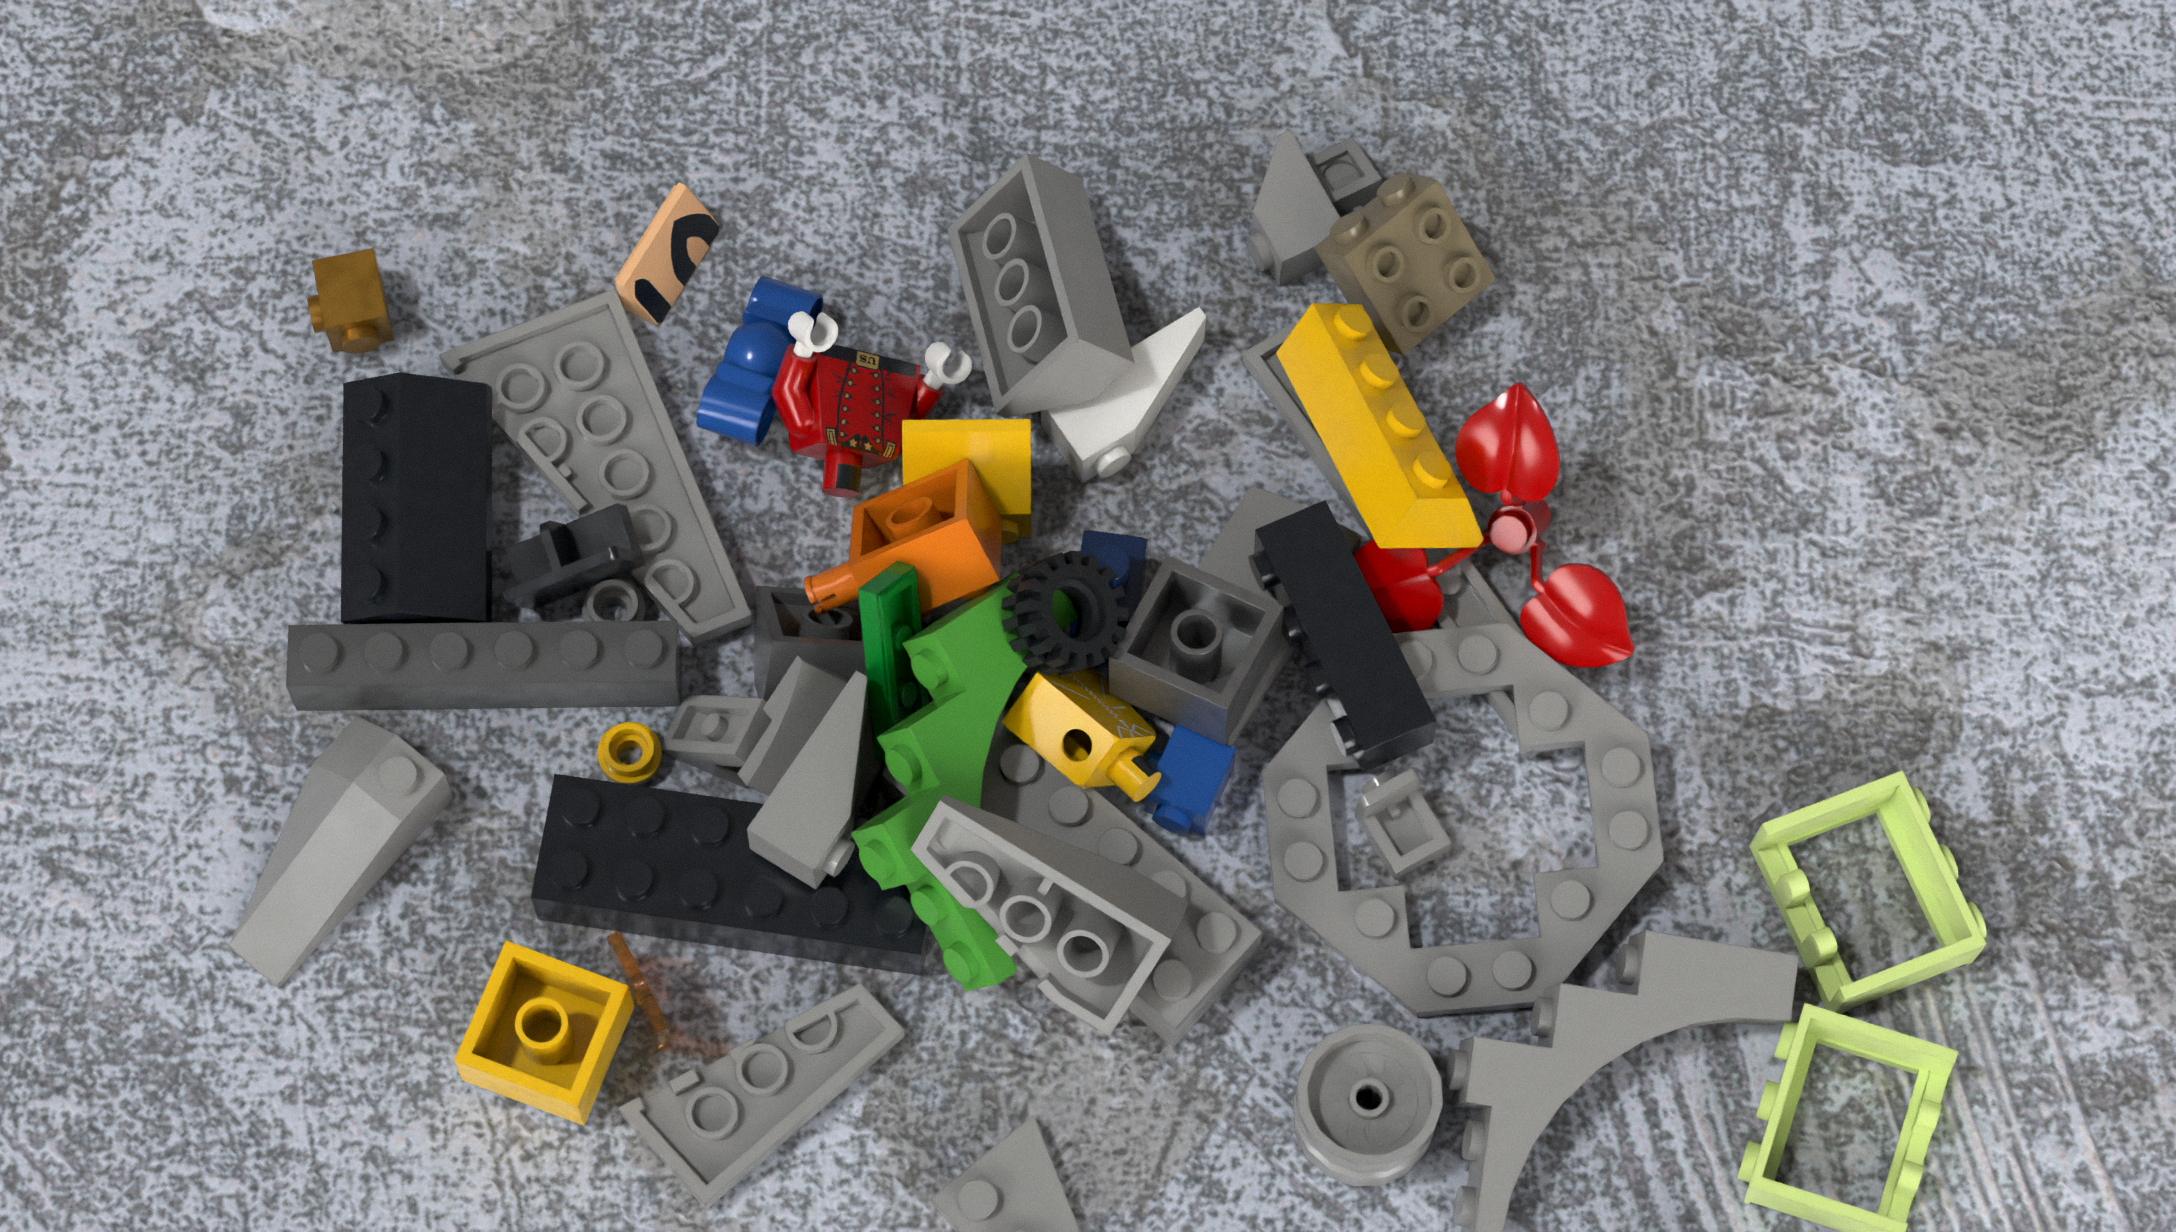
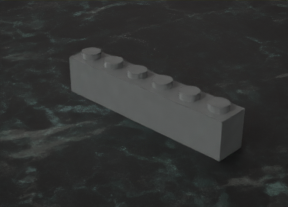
M677 620L288 625L286 688L297 711L672 707L681 705L682 644Z

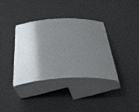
M797 655L763 707V710L772 721L737 774L746 786L770 796L849 681L848 679ZM870 703L868 704L855 816L866 799L883 763L875 759Z

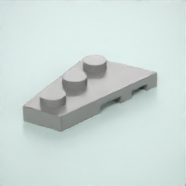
M1034 1114L931 1197L934 1207L955 1232H1080Z

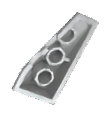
M356 716L313 762L229 944L230 949L276 988L280 989L454 798L446 775L397 734Z
M944 794L910 849L963 907L974 908L996 931L998 936L995 941L1009 956L1016 953L1038 976L1040 980L1037 986L1053 1003L1108 1036L1111 1035L1171 942L1189 905V902L1133 868Z

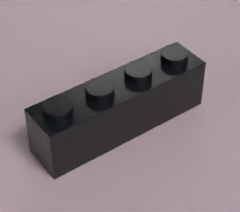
M1326 500L1255 529L1254 554L1248 556L1251 570L1261 590L1266 591L1272 588L1279 604L1284 606L1282 634L1290 646L1299 643L1308 661V664L1303 666L1306 682L1312 695L1318 702L1327 699L1336 718L1330 722V727L1343 756L1348 757L1354 754L1364 773L1434 742L1436 719Z

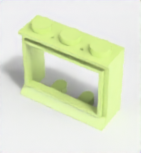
M1903 770L1762 823L1749 845L1825 1009L1839 1014L1961 965H1969L1974 962L1987 945L1984 939L1986 938L1987 931L1982 914L1973 902H1966L1956 881L1958 879V868L1955 859L1946 845L1938 844L1928 824L1930 822V811L1927 801L1917 787H1910ZM1876 813L1941 948L1852 982L1837 951L1838 947L1835 936L1831 929L1825 926L1810 894L1807 877L1801 869H1798L1788 846Z
M1804 1003L1798 1023L1793 1021L1784 1022L1774 1057L1786 1061L1780 1083L1767 1080L1755 1118L1768 1121L1762 1142L1758 1144L1748 1141L1737 1179L1749 1182L1743 1203L1750 1204L1752 1202L1842 1232H1906L1908 1226L1906 1221L1911 1203L1922 1177L1923 1162L1931 1136L1937 1125L1942 1108L1941 1101L1958 1051ZM1816 1043L1917 1074L1877 1213L1775 1181Z

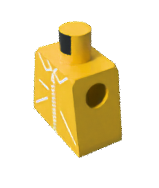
M1094 668L1084 669L1059 677L1058 673L1048 676L1037 672L1001 722L1077 786L1093 788L1117 785L1134 802L1144 799L1156 787L1161 778V773L1143 757L1155 741L1156 734L1151 726L1128 702L1108 694L1109 682Z

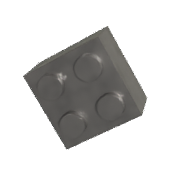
M1167 555L1126 626L1125 639L1117 642L1116 646L1119 650L1114 656L1109 657L1108 694L1225 745L1281 644L1284 606Z

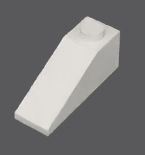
M1200 307L1131 347L1135 363L1094 400L1041 411V426L1082 484L1096 475H1099L1100 478L1109 477L1120 471L1131 460V454L1136 451L1204 342L1206 315Z

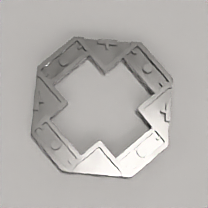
M1507 623L1393 633L1425 699L1512 690L1519 753L1530 752L1534 749L1536 751L1583 747L1597 867L1534 873L1533 883L1539 937L1410 949L1404 885L1339 891L1327 771L1360 768L1354 754L1344 757L1330 727V722L1336 718L1327 699H1323L1262 771L1274 902L1295 920H1300L1321 937L1327 946L1363 975H1368L1395 997V1001L1417 1018L1533 1007L1538 996L1544 997L1545 988L1558 983H1565L1585 957L1589 956L1622 916L1623 911L1642 888L1646 887L1663 866L1664 857L1649 734ZM1391 761L1381 766L1391 765Z

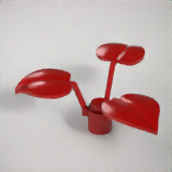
M1517 382L1471 415L1459 431L1455 443L1457 465L1468 483L1484 493L1501 491L1500 500L1502 504L1491 515L1488 528L1482 532L1484 540L1478 548H1459L1436 564L1428 566L1425 548H1379L1375 540L1372 539L1353 556L1392 633L1427 630L1433 626L1441 614L1444 605V595L1440 585L1433 577L1443 574L1489 543H1493L1499 550L1508 554H1521L1528 551L1531 553L1530 583L1538 593V595L1532 597L1523 606L1520 613V623L1528 640L1554 661L1569 666L1600 667L1622 661L1632 655L1635 651V644L1629 630L1626 605L1619 589L1610 577L1599 568L1590 564L1568 563L1557 567L1549 575L1546 582L1543 579V552L1547 546L1540 537L1548 529L1551 521L1550 509L1544 498L1554 488L1558 480L1560 453L1553 429L1541 405L1522 382Z

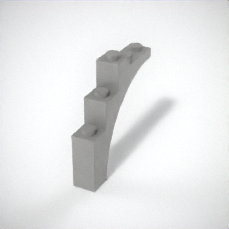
M1645 930L1629 936L1628 945L1623 944L1619 950L1615 968V979L1617 983L1623 984L1622 993L1566 983H1558L1545 988L1544 997L1538 996L1536 998L1531 1015L1532 1036L1539 1037L1538 1046L1472 1036L1461 1040L1459 1050L1452 1049L1449 1054L1445 1072V1086L1447 1089L1453 1090L1451 1106L1477 1110L1476 1120L1469 1119L1464 1130L1462 1156L1464 1159L1470 1160L1467 1186L1460 1185L1456 1193L1453 1209L1454 1224L1461 1226V1232H1503L1512 1191L1533 1144L1560 1106L1601 1067L1643 1041L1677 1029L1702 1025L1736 1023L1773 1026L1791 1021L1799 956Z

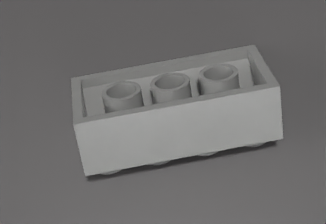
M1026 153L947 228L995 412L1004 418L1092 401L1135 363L1082 178Z

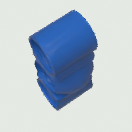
M761 276L758 279L751 293L748 305L743 312V326L737 327L727 344L723 362H719L716 374L710 378L704 389L697 412V427L755 447H759L762 444L770 428L773 416L777 411L772 397V387L787 347L791 344H796L797 341L790 335L788 321L796 312L804 311L814 319V328L817 316L822 313L823 295L767 276Z

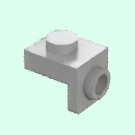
M1414 767L1399 775L1394 770H1388L1372 778L1361 788L1363 795L1358 798L1356 806V820L1394 881L1450 850L1452 844L1418 789L1421 778Z

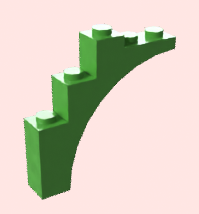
M1017 571L992 585L982 595L972 598L902 643L911 658V667L915 677L928 689L933 701L876 738L886 754L885 761L890 773L897 781L903 784L908 795L851 832L853 839L860 849L859 857L864 869L872 878L877 880L882 890L906 884L911 893V904L914 911L923 922L929 925L943 951V961L947 970L961 983L965 991L1000 984L1018 970L1012 957L995 941L998 936L996 931L974 908L963 907L910 849L943 794L980 808L983 770L996 722L1017 680L1028 667L1022 662L1028 651L1023 649L1014 652L1008 643L1018 637L1015 629L1004 632L1002 620L1012 617V611L1003 610L1001 606L1002 598L1014 594L1006 587L1010 579L1020 576ZM1056 590L1052 598V611L1057 625L1063 630L1078 617L1068 596L1062 591Z

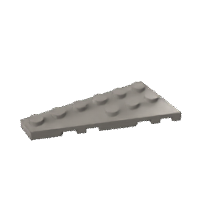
M616 289L439 354L441 364L456 380L487 383L492 387V421L579 518L616 503L627 506L646 563L645 566L628 573L670 620H677L678 629L693 646L753 624L750 609Z

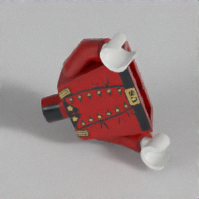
M804 311L796 312L788 321V329L790 335L797 341L796 344L789 345L785 351L783 361L772 387V397L783 424L789 432V446L792 451L798 455L824 460L822 493L834 497H857L860 494L862 469H870L895 461L902 454V420H927L945 393L942 384L953 385L964 381L970 374L972 362L970 357L961 350L955 354L950 365L942 368L944 361L951 352V348L944 342H936L931 344L926 350L925 363L929 369L926 375L919 374L920 365L834 344L838 336V326L825 313L822 312L817 316L816 324L813 328L814 319Z

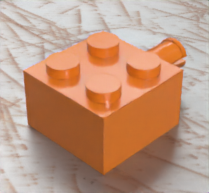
M969 458L853 506L849 561L814 576L810 575L804 578V586L810 603L812 604L818 600V604L814 605V610L818 615H825L832 609L859 599L858 588L896 561L916 567L921 620L940 605L957 598L967 600L978 597L988 591L994 583L1000 581L1002 519Z

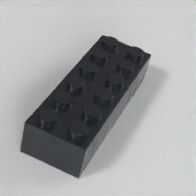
M554 774L531 893V901L538 920L923 976L931 930L929 925L923 922L914 911L911 904V893L906 884L882 890L877 880L866 872L860 861V849L853 837L850 840L855 843V848L845 867L836 877L827 873L818 888L814 889L750 849L747 828L764 804ZM855 817L853 831L871 819Z

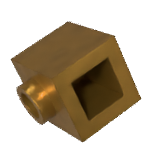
M374 248L312 260L318 294L307 296L311 322L315 333L326 331L333 353L339 351L351 354L366 353L378 348L383 342L394 340L382 274Z

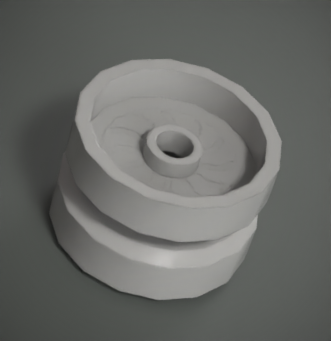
M1381 1023L1351 1024L1326 1035L1307 1055L1297 1081L1296 1094L1293 1101L1294 1134L1306 1158L1327 1177L1352 1186L1385 1185L1407 1175L1427 1154L1443 1107L1441 1076L1429 1052L1408 1033ZM1366 1099L1368 1107L1373 1110L1363 1109L1358 1105L1357 1100Z

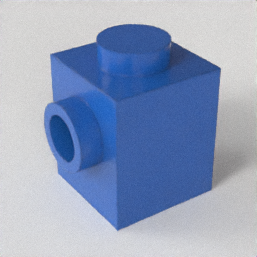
M1176 724L1163 754L1153 750L1147 760L1161 773V778L1156 787L1145 797L1144 811L1153 815L1152 820L1157 825L1170 832L1185 835L1190 830L1204 836L1234 769L1236 748L1226 744L1222 745Z

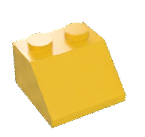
M1031 419L902 420L903 485L969 458L1002 519L1001 544L1015 542L1019 537H1031Z

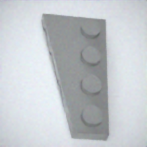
M859 983L785 1021L783 1027L755 1041L752 1038L729 1050L730 1054L697 1071L692 1069L670 1080L668 1086L643 1099L637 1097L618 1107L621 1116L707 1210L903 1039L905 1031L862 983Z

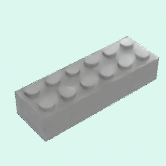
M1002 711L996 722L983 770L980 809L1133 868L1189 902L1171 942L1128 1007L1131 1012L1174 1048L1257 957L1260 952L1262 931L1094 788H1082L1074 784L1001 722L1006 716V713ZM887 768L881 774L883 797L893 805L907 796L908 793L903 784L897 781Z

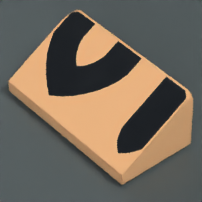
M680 182L673 186L615 278L616 290L623 308L654 325H660L664 321L719 233V225L714 217L691 190Z

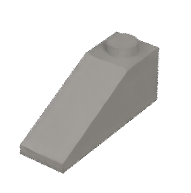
M857 670L747 828L749 846L752 851L814 889L818 888L827 873L836 877L847 864L855 848V843L850 839L852 838L851 832L854 827L869 704L867 676Z

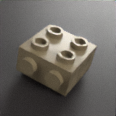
M1410 172L1398 174L1385 181L1376 192L1377 197L1361 210L1349 213L1337 220L1330 228V235L1314 247L1348 304H1362L1386 350L1403 356L1496 280L1438 180Z

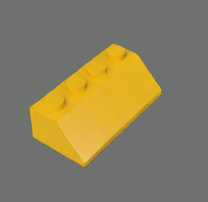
M1312 303L1278 349L1276 355L1378 547L1478 548L1484 538L1470 503L1454 475L1450 463L1442 453L1423 414L1418 409L1399 374L1397 366L1388 354L1362 304Z

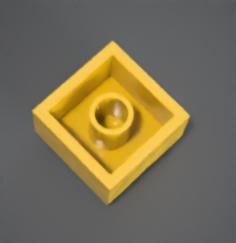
M506 940L454 1059L462 1080L585 1126L635 1007L629 985Z

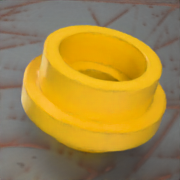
M624 722L613 726L602 736L597 749V758L602 772L611 781L639 785L651 779L658 771L662 761V748L657 735L649 727L637 722ZM634 747L642 752L640 760L631 765L622 763L618 759L620 753L626 748Z

